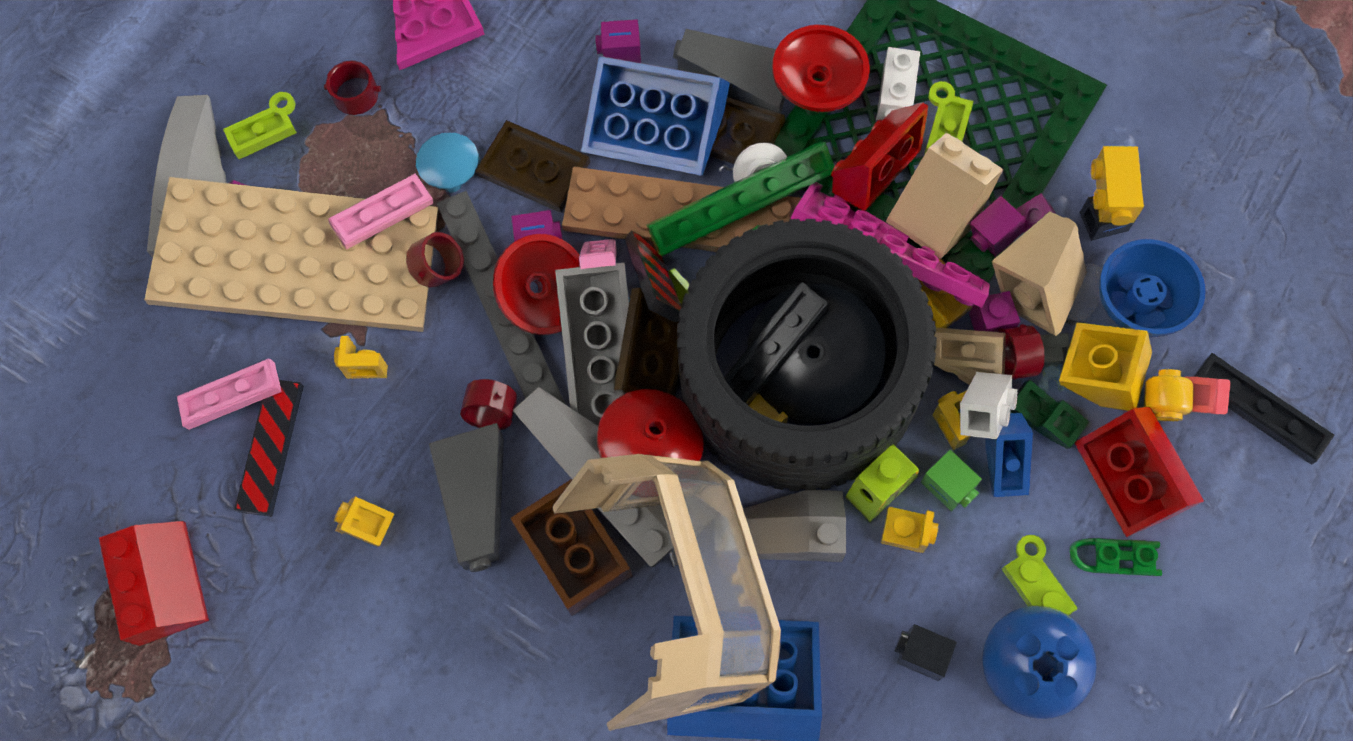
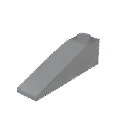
M805 490L743 508L758 559L842 562L846 555V515L842 491ZM705 519L700 524L701 557L727 558L717 524L711 519Z

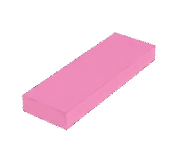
M415 173L328 218V221L347 250L432 205L433 198Z
M606 239L584 242L579 255L580 269L615 266L617 256L616 240Z
M266 359L177 396L182 426L190 430L282 392L275 362L271 359Z

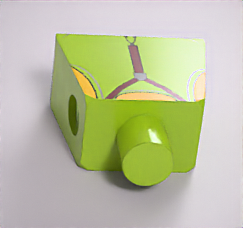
M892 444L855 479L845 498L871 522L917 479L919 469ZM865 489L872 496L873 501L870 500L863 493L862 490Z

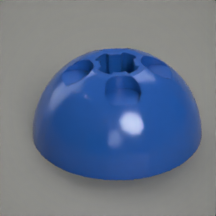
M1141 239L1128 242L1117 248L1108 257L1101 270L1099 296L1107 315L1120 328L1148 331L1149 337L1152 338L1168 336L1187 327L1199 315L1205 301V282L1197 264L1180 248L1164 241Z
M1028 606L1006 614L993 626L983 648V671L991 691L1007 708L1026 717L1050 719L1071 712L1086 699L1095 681L1097 669L1096 655L1089 636L1073 618L1050 607ZM1051 668H1053L1054 670H1052L1051 673L1047 674L1046 677L1045 674L1048 673L1051 670Z

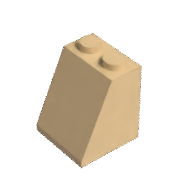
M945 133L928 148L886 222L908 235L910 239L920 246H926L935 251L934 255L941 259L971 230L970 222L983 211L1003 169L994 164L989 158L982 156L965 145L958 138Z
M1049 212L992 261L1000 292L1010 291L1018 316L1057 336L1064 326L1087 271L1076 223L1067 217L1063 218Z

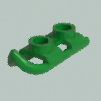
M1086 538L1073 542L1069 547L1072 563L1086 572L1162 576V570L1156 569V561L1158 559L1156 549L1160 548L1159 541ZM1081 546H1095L1096 566L1083 563L1077 555V548ZM1119 547L1132 548V551L1120 550ZM1119 560L1132 561L1133 567L1121 568L1119 567Z

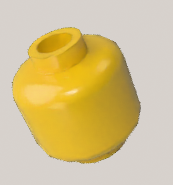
M1159 370L1158 376H1153L1145 382L1144 407H1150L1159 421H1182L1183 416L1189 414L1193 409L1192 381L1181 377V371Z

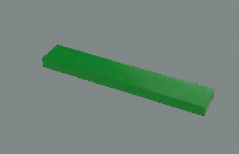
M820 141L646 224L658 254L664 256L830 176L835 166L827 144L824 141Z

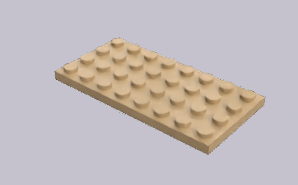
M169 177L145 301L148 305L423 332L429 287L420 285L411 276L406 264V255L412 244L436 232L438 207L428 206L346 250L330 226L328 218L365 199ZM426 244L424 254L431 268L434 247Z

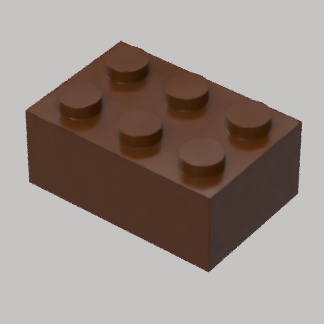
M570 479L510 519L567 610L573 616L633 577L630 567L592 509L554 514L553 505L571 483L572 479Z

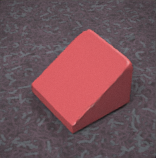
M1185 376V378L1190 379L1193 383V409L1191 412L1227 414L1230 380Z

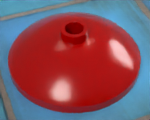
M809 25L789 33L777 46L772 62L773 78L782 95L796 106L815 112L835 111L853 103L864 91L870 73L869 59L860 42L848 32L829 25ZM815 78H819V79H821L822 81L819 82V81H815L814 79H815Z
M548 234L528 235L510 244L500 255L493 274L494 296L504 316L517 328L531 334L550 335L561 332L555 270L580 267V254L566 241ZM531 282H535L538 285L537 293L531 290Z
M635 390L620 396L605 410L597 430V448L601 458L643 454L700 461L703 453V432L688 406L677 397L659 390ZM649 427H657L661 433L653 434ZM678 475L680 484L688 475ZM653 480L637 482L633 488L649 490L656 489V485Z

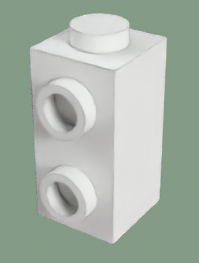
M888 47L883 65L876 120H883L892 110L914 105L920 51Z
M976 372L960 403L961 435L991 439L998 438L1002 427L1009 424L1010 410H1015L1017 404V389L1012 388V375Z

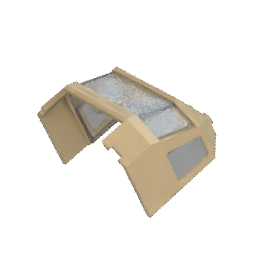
M643 454L590 459L586 461L553 505L554 514L601 508L603 512L661 505L674 551L669 553L673 567L679 566L698 631V636L655 643L651 647L650 656L654 660H658L657 675L648 678V691L607 722L609 731L740 703L776 680L781 639L779 622L735 482L709 461H694Z

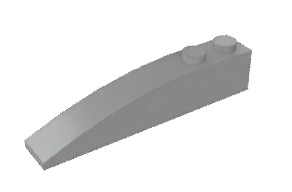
M208 95L177 96L161 145L153 188L147 252L152 258L169 177L227 183L220 158L222 156L220 145L217 143L215 133L217 130L211 100Z
M624 262L616 263L615 266L555 270L570 408L599 426L602 415L614 400L624 395V393L614 390L629 307Z
M540 387L513 410L572 480L587 460L601 458L597 448L598 426ZM632 488L629 492L641 491V490H637V489ZM660 500L613 506L608 512H603L601 508H598L650 567H655L674 549ZM686 503L693 530H695L706 518L701 512Z

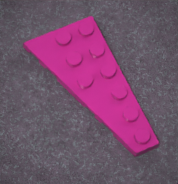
M393 0L396 24L395 40L398 53L396 56L399 70L485 35L483 27L469 0Z
M817 182L809 186L794 209L791 219H800V221L816 219L817 222H822V220L832 221V224H844L849 229L853 230V228L863 231V235H870L876 238L879 244L883 243L889 247L892 254L896 253L903 260L902 263L908 265L912 270L913 277L921 280L927 288L934 291H946L954 295L955 299L964 305L973 306L974 304L982 308L988 297L990 288L988 282L955 263L948 262L945 265L939 262V258L934 255L935 251L926 246H922L921 249L915 248L907 243L908 235L867 211L857 210L854 212L846 203L847 201L837 195L831 197L820 192L822 185Z

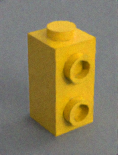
M1103 146L1097 159H1093L1091 163V178L1096 180L1097 187L1093 196V206L1095 210H1099V222H1111L1113 225L1118 226L1134 223L1144 208L1138 146Z

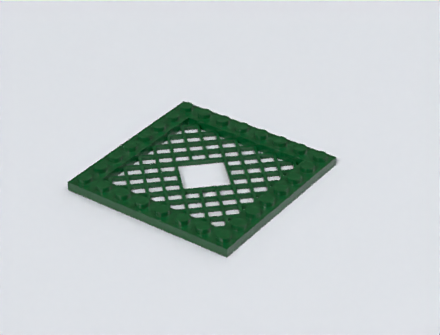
M867 0L846 32L860 42L868 57L871 54L874 65L870 66V73L877 72L880 84L865 87L861 94L865 105L863 108L849 110L848 106L843 108V112L830 114L832 111L815 112L795 105L786 118L774 145L782 149L786 156L789 157L820 141L830 142L833 155H831L832 161H836L837 164L838 161L845 160L852 151L839 153L836 141L852 138L855 146L859 141L857 136L870 134L876 123L873 112H877L878 104L871 106L867 94L878 92L881 87L884 63L880 64L877 52L886 51L888 47L900 48L913 45L915 51H920L919 64L923 75L917 76L916 83L926 82L929 91L933 85L932 80L947 77L949 84L955 90L956 97H960V94L975 91L979 103L973 104L971 112L981 110L985 122L970 125L968 120L965 132L970 143L969 147L979 154V151L995 148L999 161L993 163L1003 169L1006 181L996 183L993 190L1007 188L1002 197L1017 209L1039 194H1043L1102 96L1107 84L937 0ZM894 18L900 20L897 22H892ZM907 27L911 38L896 41L892 30ZM914 28L926 33L927 35L917 37ZM886 32L889 43L877 45ZM934 40L938 52L923 55L919 43ZM942 42H944V43H946V44H948V45H950V46H952V47H954V48H953V49H949V50H944L943 45H942ZM962 54L966 66L951 69L947 57ZM969 55L982 62L972 64ZM941 59L944 70L929 73L926 61ZM989 68L993 80L979 83L975 71ZM997 69L1010 76L1000 78ZM968 72L972 84L957 87L953 75ZM815 78V79H814L815 81H819V82L822 81V80L819 79V78ZM1017 82L1021 94L1007 97L1003 85ZM1025 83L1039 90L1028 92ZM996 87L1000 99L985 102L981 89ZM945 91L936 92L939 98L947 97ZM929 94L915 96L914 104L930 101ZM1046 96L1050 108L1035 111L1031 99ZM1053 97L1060 100L1057 106ZM1024 101L1028 113L1013 116L1010 103ZM1003 105L1007 118L992 121L988 108ZM867 114L871 126L855 129L852 117ZM1051 115L1042 130L1038 118ZM846 118L849 131L833 134L830 122ZM1031 120L1035 132L1020 135L1016 123ZM824 124L827 136L814 138ZM1009 124L1014 137L999 140L994 127ZM988 129L992 142L977 145L973 132ZM1036 139L1027 154L1023 142ZM1017 144L1021 156L1005 159L1001 147ZM924 156L914 158L906 166L910 177L915 172L913 165H918ZM1022 163L1012 179L1008 166ZM831 175L817 181V183L822 185L820 192L831 197L836 195L832 193L833 177ZM893 180L865 211L887 223L886 220L900 197L898 190L904 189L909 180L895 183V180ZM809 186L803 188L802 190L807 191ZM892 191L894 199L884 193ZM993 191L989 197L990 204L996 200ZM848 201L846 202L854 212L861 210ZM972 231L968 232L942 259L945 263L951 262L959 265L989 283L995 274L992 261L996 257L988 249L985 252L981 251L970 240ZM908 238L907 243L915 248H922V246Z

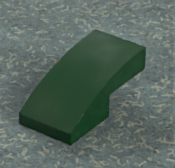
M1031 380L1025 381L1017 391L1015 410H1010L1011 413H1022L1031 428L1066 449L1072 447L1089 423L1086 418L1063 399L1056 402Z

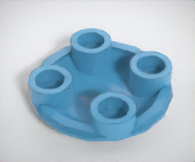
M441 133L431 137L421 146L416 157V168L419 176L428 185L444 189L449 193L458 191L463 184L473 177L480 163V157L475 144L466 136L458 133Z

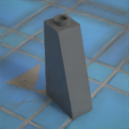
M685 29L682 40H677L674 47L673 58L677 59L678 70L720 77L730 83L728 98L774 112H782L786 98L777 88L772 74V62L776 49Z
M497 423L429 443L457 560L464 570L470 569L471 572L488 569L492 566L491 562L497 561L500 558L504 438Z

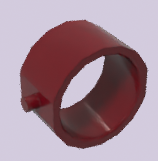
M351 60L341 62L329 71L326 84H324V90H328L337 109L345 114L358 115L369 111L376 104L378 93L381 92V86H377L371 71L366 65ZM361 78L369 81L366 89L355 97L344 98L337 95L340 86L350 79Z
M434 232L410 246L406 255V264L409 273L420 285L431 288L438 287L457 277L463 269L464 257L461 247L450 235ZM426 244L433 246L443 257L445 263V274L443 276L434 272L428 265L424 254Z
M1022 324L1018 327L999 329L998 333H1006L1004 374L1012 375L1014 380L1038 376L1043 369L1045 355L1041 336L1035 327Z
M473 380L466 387L460 415L471 426L482 428L497 423L500 430H505L512 423L517 394L510 386L496 380Z

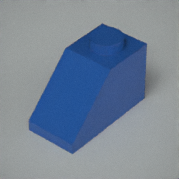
M1022 413L1010 414L1008 426L1002 427L997 439L985 438L993 497L1029 495L1033 432Z

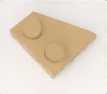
M936 328L934 335L937 337V345L934 351L936 353L935 366L946 372L956 374L960 380L969 385L976 372L1004 374L1006 333Z

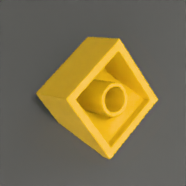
M1077 322L1060 375V385L1100 407L1126 411L1137 408L1152 355L1148 331Z

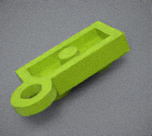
M936 82L929 90V100L938 108L924 154L945 133L961 141L964 138L974 101L956 97L953 86L947 82ZM943 90L947 93V97L939 98L936 92Z
M287 92L274 94L269 100L270 108L223 129L234 154L239 160L297 133L288 116L293 112L296 105L291 94ZM280 101H287V105L285 107H277V104Z
M1035 535L1022 537L1016 545L1018 558L1005 565L1002 571L1027 606L1050 607L1067 615L1078 609L1042 560L1046 554L1044 541ZM1028 543L1034 544L1037 548V554L1034 556L1028 555L1025 551V545Z

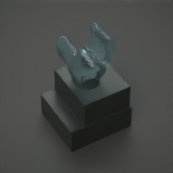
M1060 333L1057 336L1053 334L1040 335L1045 357L1043 378L1039 382V387L1044 392H1047L1049 390L1048 380L1052 379L1057 382L1058 391L1062 392L1066 388L1059 383L1061 373L1058 365L1064 361L1063 352L1070 347L1068 333Z

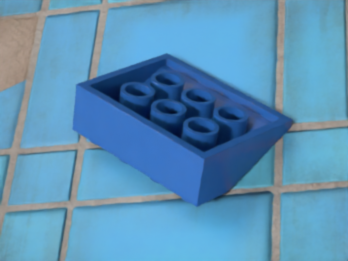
M599 56L581 152L703 176L724 115L730 83L720 77Z
M693 616L673 617L672 640L698 636ZM720 618L724 636L719 678L747 676L756 658V652L746 619ZM778 620L781 629L776 680L743 702L667 718V735L778 741H819L822 722L819 622ZM736 691L709 694L700 700L736 693Z

